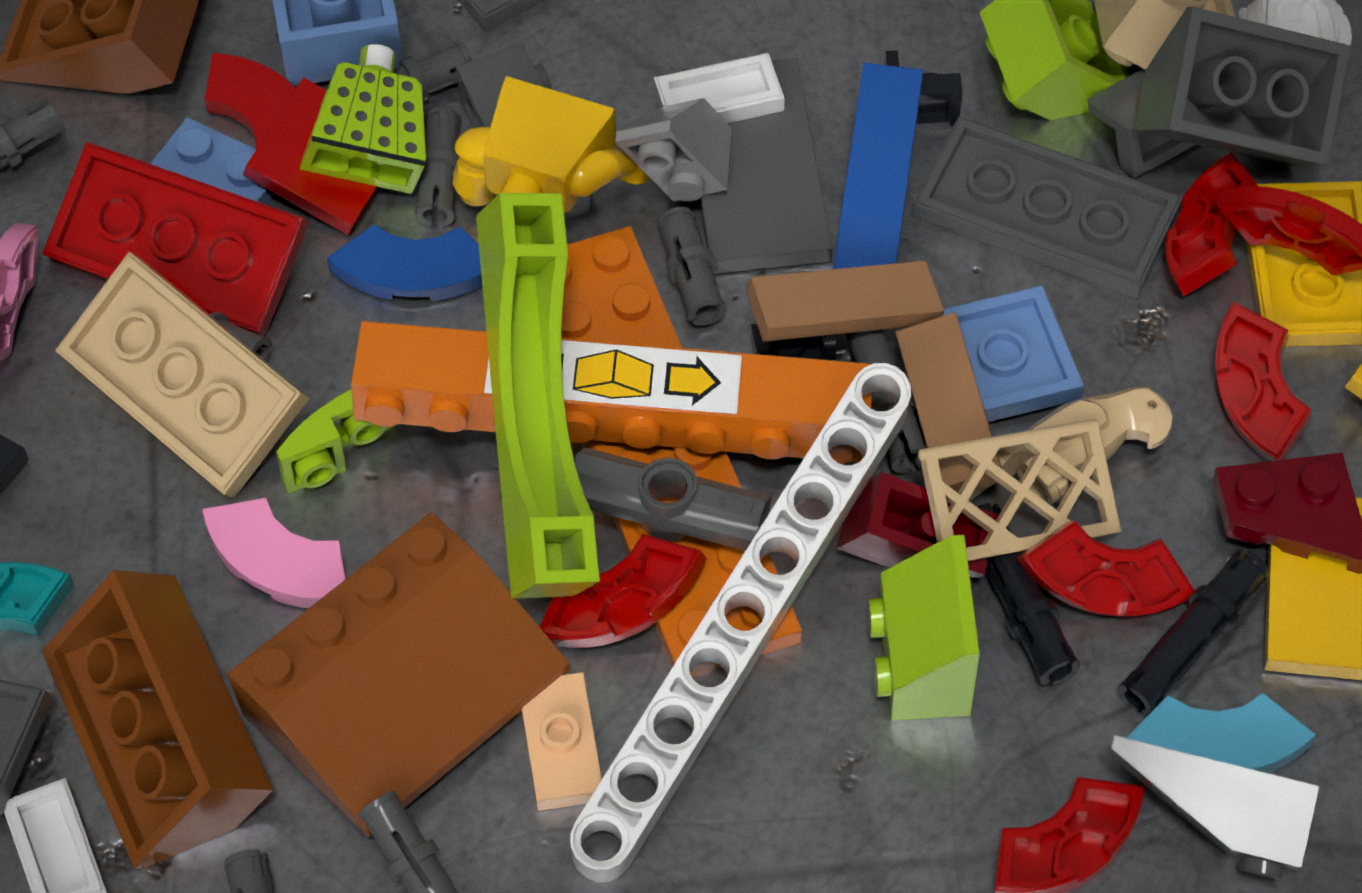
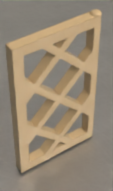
M1097 419L924 448L918 451L937 543L954 535L952 526L961 512L989 532L981 545L966 548L968 561L1028 550L1063 524L1071 521L1067 516L1082 490L1097 500L1101 523L1080 527L1091 538L1122 532L1101 438L1100 423ZM1083 435L1087 458L1080 470L1052 451L1060 438ZM1023 445L1035 454L1020 481H1017L992 462L999 449ZM963 456L974 464L958 493L942 481L938 460ZM1045 462L1072 482L1057 509L1029 490ZM984 473L1012 493L996 521L968 501ZM1022 501L1049 521L1042 534L1018 538L1006 529Z

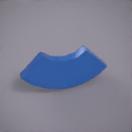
M373 224L327 257L329 270L339 279L362 292L393 300L394 296H430L431 301H438L457 297L482 287L479 244L461 227L439 237L414 240L391 235Z

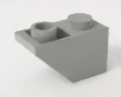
M705 98L651 109L616 132L615 143L673 201H693L706 194L727 190L732 127Z

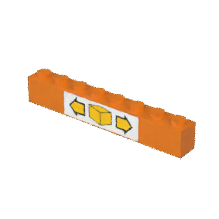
M361 321L351 381L354 420L369 421L372 424L383 427L405 424L434 427L444 432H457L463 429L496 432L487 331ZM561 338L564 405L569 439L573 443H585L594 440L626 443L635 448H651L654 446L688 448L702 454L724 451L755 454L764 459H779L782 457L804 458L855 376L864 367L871 365L867 363ZM869 393L862 399L871 408L872 393ZM838 445L829 451L831 458L840 464L848 462L858 463L863 459L861 453L850 445Z

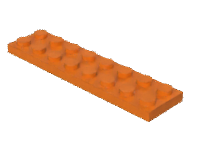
M631 226L567 244L568 262L564 284L561 338L682 348ZM594 440L583 443L584 447L647 464L662 458L679 459L687 463L694 470L697 477L742 488L728 454L724 451L702 454L688 448L665 446L635 448L626 443ZM666 496L659 498L657 501L673 503L680 499ZM612 516L626 553L629 555L642 534H649L643 529L641 523ZM691 536L672 541L699 549L707 558L700 575L686 595L665 616L655 622L672 667L745 553L744 550ZM770 554L765 555L760 560L763 568L769 573L778 575ZM792 605L760 656L802 643V629ZM746 606L736 607L725 616L727 622L733 628L741 631H750L762 622L760 615L754 609ZM711 661L697 664L690 674L694 678L722 669L723 667Z

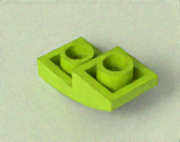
M351 389L337 396L303 421L276 451L283 486L287 494L305 487L315 488L326 484L336 474L346 471L343 448L352 444L364 445L378 439L384 431L394 428V426L383 427L372 424L369 421L354 420Z

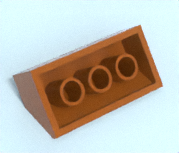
M113 570L47 644L42 653L134 869H145L235 830L273 791V788L175 575Z

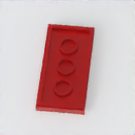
M86 141L42 255L96 276L109 279L126 255L131 252L143 259L209 315L218 311L227 315L230 323L266 336L310 222L303 217Z

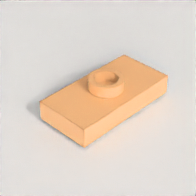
M580 672L560 676L522 708L538 811L587 804L602 780L584 673Z

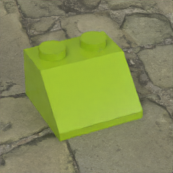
M994 0L979 12L988 34L985 39L987 48L998 61L1005 80L1002 83L1003 91L1009 101L1020 110L1027 109L1048 120L1090 113L1088 98L1130 76L1126 66L1116 62L1105 52L1102 45L1095 4L1088 0Z
M951 535L881 572L879 598H869L867 601L870 638L882 637L884 654L883 657H874L875 690L877 697L888 696L891 721L971 716L980 652L965 536Z

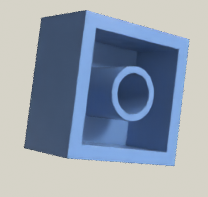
M273 0L286 78L293 86H298L303 77L313 83L331 80L338 63L347 62L358 65L361 49L371 44L383 45L392 49L396 54L395 68L399 67V61L403 59L394 0Z

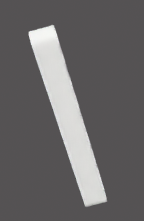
M874 363L864 367L855 376L577 818L570 834L572 860L577 871L586 879L595 882H610L621 877L629 868L903 426L911 398L910 382L906 375L896 366L887 363ZM872 392H882L890 396L896 406L888 411H876L869 408L862 398ZM838 445H850L861 453L863 459L854 465H842L831 458L829 451ZM805 498H816L825 503L830 512L826 517L819 520H810L801 516L797 512L795 505ZM771 552H782L794 560L796 567L785 575H775L763 568L760 560ZM746 606L754 609L760 615L762 622L750 631H741L733 628L727 622L725 616L736 607ZM711 661L725 669L728 677L722 684L715 687L699 685L692 679L690 674L691 670L702 662ZM677 717L686 721L693 732L685 742L668 744L657 737L655 733L656 726L664 719ZM632 774H643L649 776L655 782L657 790L650 799L644 802H632L621 795L619 791L620 783ZM597 831H607L619 839L621 848L613 858L606 861H597L584 853L582 846L585 839Z

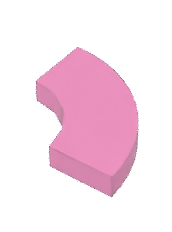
M15 223L0 238V361L11 355L14 330L20 308L27 293L35 285L39 233L36 225Z
M266 498L202 509L209 537L221 561L239 580L243 579L253 587L270 594L272 600L295 607L310 608L346 579L339 540L313 541L291 533L274 518Z

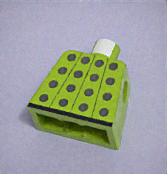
M378 44L367 45L360 51L358 65L347 62L337 64L304 151L300 170L412 194L426 164L422 84L416 78L394 73L396 54L392 49Z

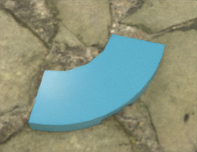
M1262 693L1242 707L1222 711L1192 708L1168 695L1126 738L1271 773L1301 756L1312 746L1316 734Z

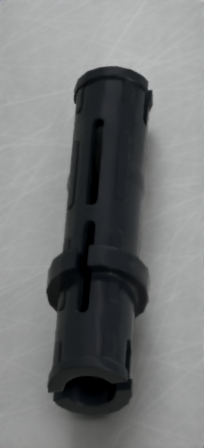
M990 503L977 506L998 514V516L1002 511L996 503L993 506ZM1022 551L989 557L986 572L1006 608L1005 610L1009 616L1007 626L1012 636L1022 641L1041 683L1047 685L1050 682L1051 685H1056L1070 679L1080 669V663L1061 631L1062 629L1058 623L1060 613L1055 603L1051 599L1045 598L1038 584L1016 559L1022 554Z
M1239 548L1232 554V557L1213 580L1206 586L1201 585L1194 590L1188 600L1190 605L1182 616L1147 653L1136 669L1118 686L1119 696L1131 709L1139 714L1142 711L1144 716H1148L1200 658L1210 643L1221 632H1228L1236 625L1239 620L1238 612L1270 576L1269 568L1265 562L1253 552L1248 550L1245 553L1244 549Z

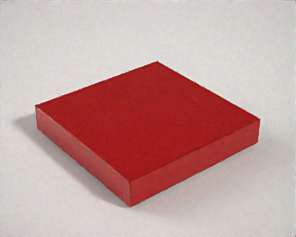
M303 77L248 161L243 175L342 233L349 235L378 187L300 170L304 151L327 91Z

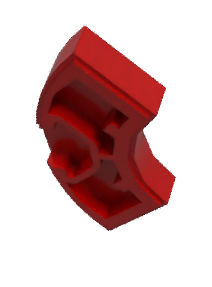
M212 53L205 104L207 112L229 116L247 127L255 139L257 149L296 88L279 73L256 61L229 54Z
M1232 152L1215 162L1192 184L1182 198L1181 205L1183 208L1174 227L1169 228L1167 231L1165 248L1167 264L1183 296L1237 265L1231 249L1236 228L1221 212L1216 203L1224 188L1258 186V184Z
M1236 186L1222 190L1216 203L1217 207L1250 245H1274L1294 250L1316 261L1331 275L1362 270V224L1346 213L1312 197L1279 188Z
M1233 301L1223 320L1216 346V377L1220 399L1232 426L1253 451L1266 461L1284 460L1312 418L1311 409L1292 394L1281 374V357L1288 341V329Z
M1076 521L1066 522L1016 558L1032 579L1051 595L1073 607L1095 614L1108 616L1152 614L1185 602L1195 590L1162 539L1153 540L1135 549H1115L1092 539Z
M642 534L626 558L609 571L599 573L600 582L575 596L552 597L540 628L557 647L589 648L626 639L653 625L674 608L700 575L707 558L699 549Z
M1077 777L1070 799L1053 817L1030 827L1002 828L994 893H1066L1093 879L1110 865L1128 842L1141 810L1145 786Z

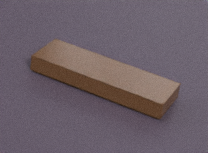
M926 260L751 277L746 289L763 342L911 327L941 317L944 313V308Z
M956 312L895 331L927 448L993 437ZM997 452L992 462L1002 469ZM963 456L938 460L942 481L958 493L974 464ZM984 473L975 489L997 482Z

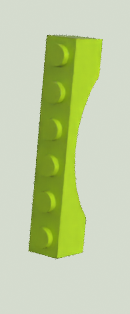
M499 193L476 215L510 594L511 599L575 596L600 582L594 516L585 498L575 467L563 396L561 323L568 262L562 193Z

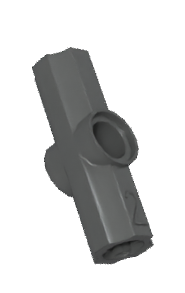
M583 447L581 452H577L574 460L585 498L592 511L641 523L643 529L650 536L671 542L691 536L746 551L767 518L771 507V495L697 477L694 470L687 463L675 458H662L647 464ZM666 496L680 499L673 503L657 501L659 498Z

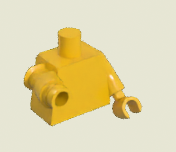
M506 76L502 84L491 127L471 128L461 134L455 142V151L459 159L454 168L452 185L461 199L470 206L486 205L492 201L495 194L562 193L565 213L572 209L580 197H588L617 178L637 185L647 183L649 176L620 147H616L615 108Z

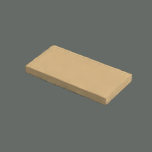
M131 252L122 260L55 350L222 494L233 499L310 399L308 395L154 268Z

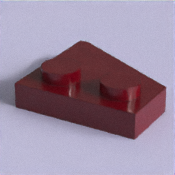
M1343 452L1217 467L1215 469L1212 482L1226 536L1256 545L1261 543L1272 544L1284 553L1308 559L1309 553L1312 551L1349 562L1348 571L1358 574L1362 573V519Z

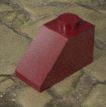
M884 472L871 477L842 523L836 549L890 568L936 544L937 539L926 488ZM979 508L995 521L998 518V514ZM962 512L952 526L954 535L965 536L966 548L981 545L989 533ZM988 558L968 561L970 577L980 578L985 575Z

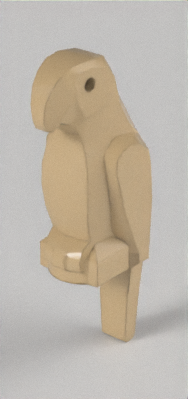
M1148 386L1132 387L1111 394L1082 398L1063 404L1026 431L1097 419L1100 423V433L1106 461H1109L1125 440H1141L1147 443L1148 449H1153L1163 444L1171 432L1172 413L1168 403L1161 395ZM1083 435L1060 438L1052 450L1078 470H1080L1087 458ZM1023 445L1003 448L998 451L1002 469L1011 476L1018 474L1019 479H1021L1035 456L1033 452ZM1045 462L1029 490L1052 506L1062 501L1072 482ZM993 484L975 489L968 501L970 502Z

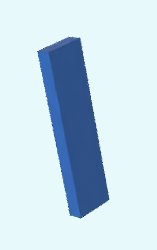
M863 62L833 269L897 263L923 81V69Z

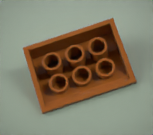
M20 0L0 56V80L130 94L171 84L174 82L199 0Z
M430 512L231 669L227 675L242 715L369 838L372 833L365 822L357 815L364 807L382 795L394 790L398 795L399 802L405 808L521 712L522 708L560 676L569 672L571 668L568 660L516 599H511L509 590L477 552L436 515Z

